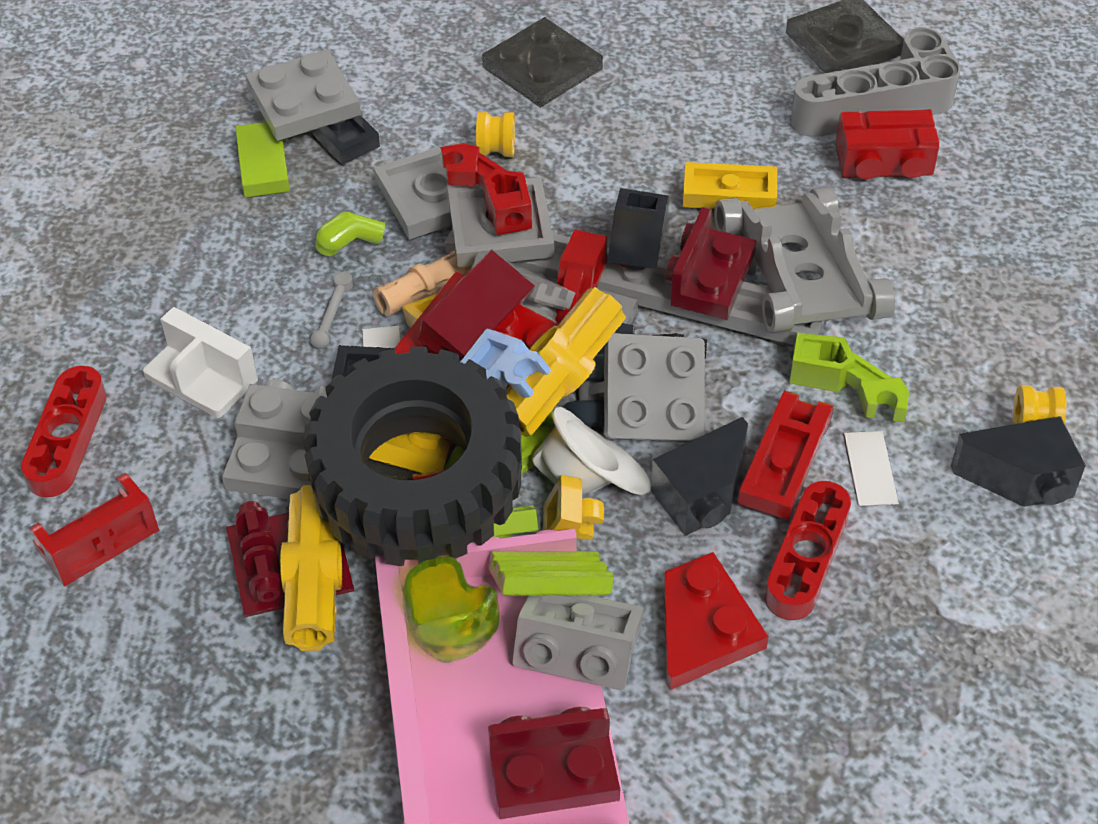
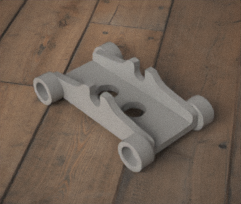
M832 187L811 189L809 193L803 195L802 203L753 209L747 201H740L738 198L716 201L715 223L717 230L735 235L743 234L744 237L757 240L754 257L773 293H766L762 301L763 319L769 333L791 331L794 324L866 315L869 320L890 318L894 314L895 294L892 284L887 278L867 280L855 253L851 231L849 228L840 229L842 216L838 212L837 195ZM798 243L806 249L802 251H788L782 248V244ZM800 271H813L818 273L821 278L806 280L800 278L796 273Z

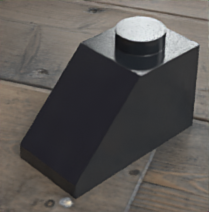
M1061 416L960 433L951 463V468L955 475L1022 507L1043 503L1055 505L1074 498L1086 467Z
M743 417L660 455L652 461L651 492L685 536L701 528H712L731 513L745 455L748 423Z

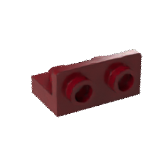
M702 207L695 223L688 222L684 228L680 250L682 251L680 256L672 255L668 263L665 283L672 285L670 306L728 320L755 256L757 240L711 229L712 209Z
M573 707L559 715L538 718L513 716L503 720L501 723L488 726L489 756L500 819L620 801L621 789L609 737L610 718L608 709L599 708L591 710L587 707Z

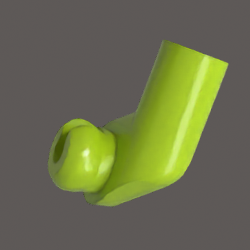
M341 212L318 229L315 247L320 254L330 257L336 255L339 250L354 239L379 245L384 235L385 222L351 212Z

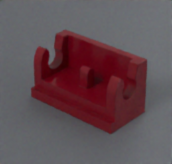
M491 249L422 319L418 340L425 346L428 345L437 354H439L440 349L459 354V362H461L487 328L495 330L518 305L530 296L534 291L535 285Z

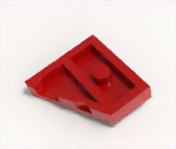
M714 552L665 571L666 684L670 690L767 649L769 636Z

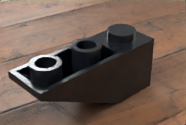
M620 188L614 210L607 262L619 263L622 267L630 270L657 268L670 203L669 195Z

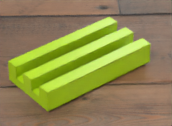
M491 551L489 570L504 596L607 595L612 593L614 575L611 571H607L605 562L600 561L601 556L598 552Z

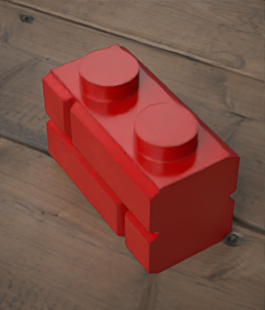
M932 110L841 112L836 134V151L842 178L873 179L875 177L906 176L908 178H917L920 176H932L935 170L940 143L937 129L934 128L935 122Z

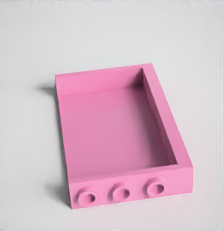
M575 529L561 531L542 530L532 535L510 538L491 537L481 546H478L475 542L468 544V554L450 560L448 554L435 558L436 565L419 567L418 560H405L404 566L385 564L384 555L375 556L405 824H629L610 730L609 737L621 789L620 801L506 819L499 818L489 756L488 726L501 723L503 720L513 716L538 718L559 715L573 707H587L592 710L606 708L602 686L523 669L513 665L518 616L528 596H504L489 570L491 551H577Z

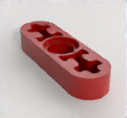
M90 366L71 367L59 375L21 463L22 473L30 491L37 496L46 498L58 496L67 491L75 480L107 398L100 373ZM73 394H79L76 399L78 406H76ZM74 423L78 425L77 430L69 436H52L54 429L62 424ZM54 460L57 468H51Z
M818 481L810 484L804 490L769 574L765 600L769 610L779 618L785 620L803 619L815 607L846 527L851 507L849 493L835 482ZM823 503L832 506L828 510L824 525L815 522L817 510L822 507ZM809 540L819 544L824 553L815 558H807L798 554L793 546L800 541ZM793 573L802 576L800 590L795 594L794 598L784 595V591L786 592L789 589Z

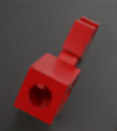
M461 143L440 147L443 168H446L448 185L476 187V184L484 188L485 206L497 235L532 229V204L524 172L504 169L481 154L480 147Z
M574 229L560 258L557 284L575 292L570 309H556L557 316L555 320L558 324L561 323L588 289L597 288L607 264V236Z

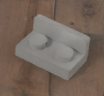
M590 595L528 596L518 616L513 665L523 669L623 690L628 679L631 655L641 629L644 607Z

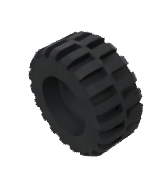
M410 347V352L396 354L394 348L379 352V359L368 362L364 358L349 367L350 374L343 377L339 374L325 387L327 398L320 396L316 399L309 412L311 421L305 426L303 442L306 454L304 456L316 507L322 520L330 523L331 533L342 543L349 544L353 540L356 553L369 559H374L377 553L384 555L385 564L404 566L405 560H418L419 567L436 565L435 558L448 554L450 560H454L468 554V544L474 541L478 546H481L494 536V523L500 526L507 521L513 511L512 501L519 497L522 483L521 430L519 429V415L514 402L507 398V390L497 378L491 376L487 379L484 367L470 359L465 364L459 362V354L440 349L439 354L428 353L427 347ZM414 432H426L444 436L457 443L465 451L459 460L447 470L420 480L392 479L376 473L365 465L370 455L380 445L394 437Z

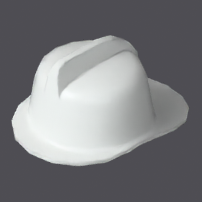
M555 407L553 409L552 416L555 427L533 455L534 465L554 484L557 483L561 474L582 479V494L593 493L610 483L634 494L644 495L649 493L651 483L647 474L627 452L587 427L579 418L565 408Z

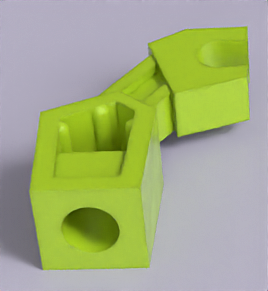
M797 333L789 384L838 392L847 385H850L858 390V396L865 417L875 418L877 406L887 404L895 411L893 421L905 422L909 389L900 377L892 378L851 351L845 337Z

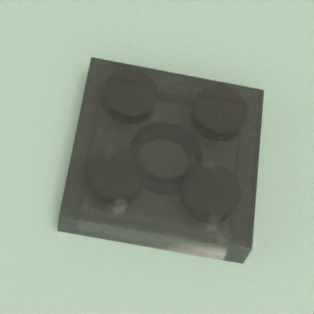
M841 0L787 19L786 34L824 73L880 64L901 56L904 38L864 0Z
M544 17L483 53L482 65L485 70L541 108L603 69V55Z

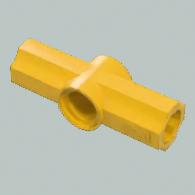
M596 287L588 289L561 323L545 332L530 348V351H536L540 354L551 371L548 375L535 372L526 378L525 381L534 391L531 397L519 396L510 385L506 389L507 398L514 402L519 415V429L522 436H532L561 398L570 395L584 383L595 367L593 358L626 319L622 306L610 294H606Z
M303 485L297 493L290 494L288 542L282 543L281 581L283 592H285L283 635L285 644L293 645L301 651H320L325 645L335 640L336 590H341L342 587L341 545L337 537L331 533L330 523L322 520L316 507L311 485Z

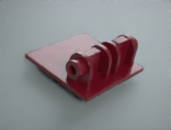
M247 501L241 504L239 512L235 516L236 525L226 527L245 618L283 609L285 605L280 561L282 543L288 542L289 512L269 517L267 510L256 501ZM341 541L342 587L341 590H336V596L355 591L344 546Z

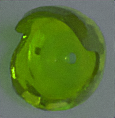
M436 557L435 559L426 560L408 572L401 589L404 616L413 639L426 654L441 663L457 662L474 655L492 639L499 628L500 615L497 592L489 583H483L479 586L469 585L465 579L462 565L453 557Z

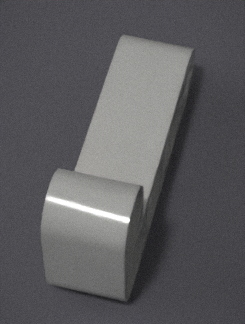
M926 27L910 29L905 34L901 58L898 61L813 75L800 79L794 89L790 120L791 127L801 135L820 136L837 133L841 112L931 109L933 115L947 112L952 108L961 70L960 64L939 32Z

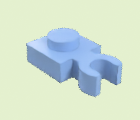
M488 328L461 360L464 364L468 359L476 362L486 369L487 379L493 376L505 388L509 384L519 396L525 398L531 397L534 393L533 389L525 381L526 378L535 372L548 375L551 371L540 354L536 351H530L522 340Z

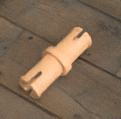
M454 250L430 264H416L408 269L407 274L390 283L388 282L374 288V301L382 314L385 313V316L389 317L402 310L404 305L436 294L443 288L455 271L466 275L470 271V267L457 266L456 252Z

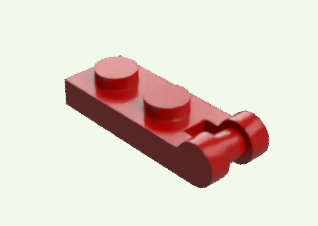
M784 390L739 490L738 504L789 520L823 436L829 428L834 405L818 401L817 405L799 400V394Z

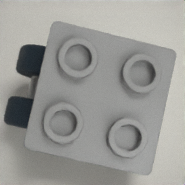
M614 333L604 346V354H597L593 358L595 367L589 377L579 387V401H571L564 405L566 410L578 417L587 427H604V435L609 439L690 442L705 435L704 340L701 338Z

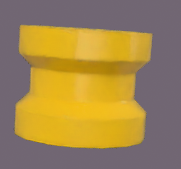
M478 111L476 146L480 147L481 154L488 156L491 152H500L504 157H514V112H504L501 116H491L487 111Z
M1018 385L1013 403V424L1061 416L1065 424L1067 400L1063 387L1051 386L1046 391H1036L1031 385Z

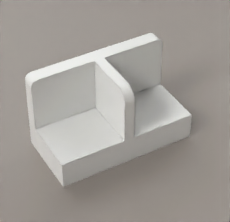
M175 307L170 309L160 319L168 346L144 367L145 378L216 418L222 417L247 392L249 385L255 384L258 381L251 347Z

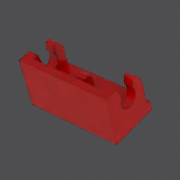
M123 473L115 478L121 487L118 490L119 495L49 535L39 522L28 528L34 536L32 541L35 548L64 587L160 531L149 497L140 490L127 473Z

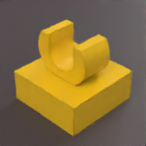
M561 474L543 504V530L561 531L575 529L577 539L592 540L594 537V523L602 524L604 522V503L592 498L582 499V479Z

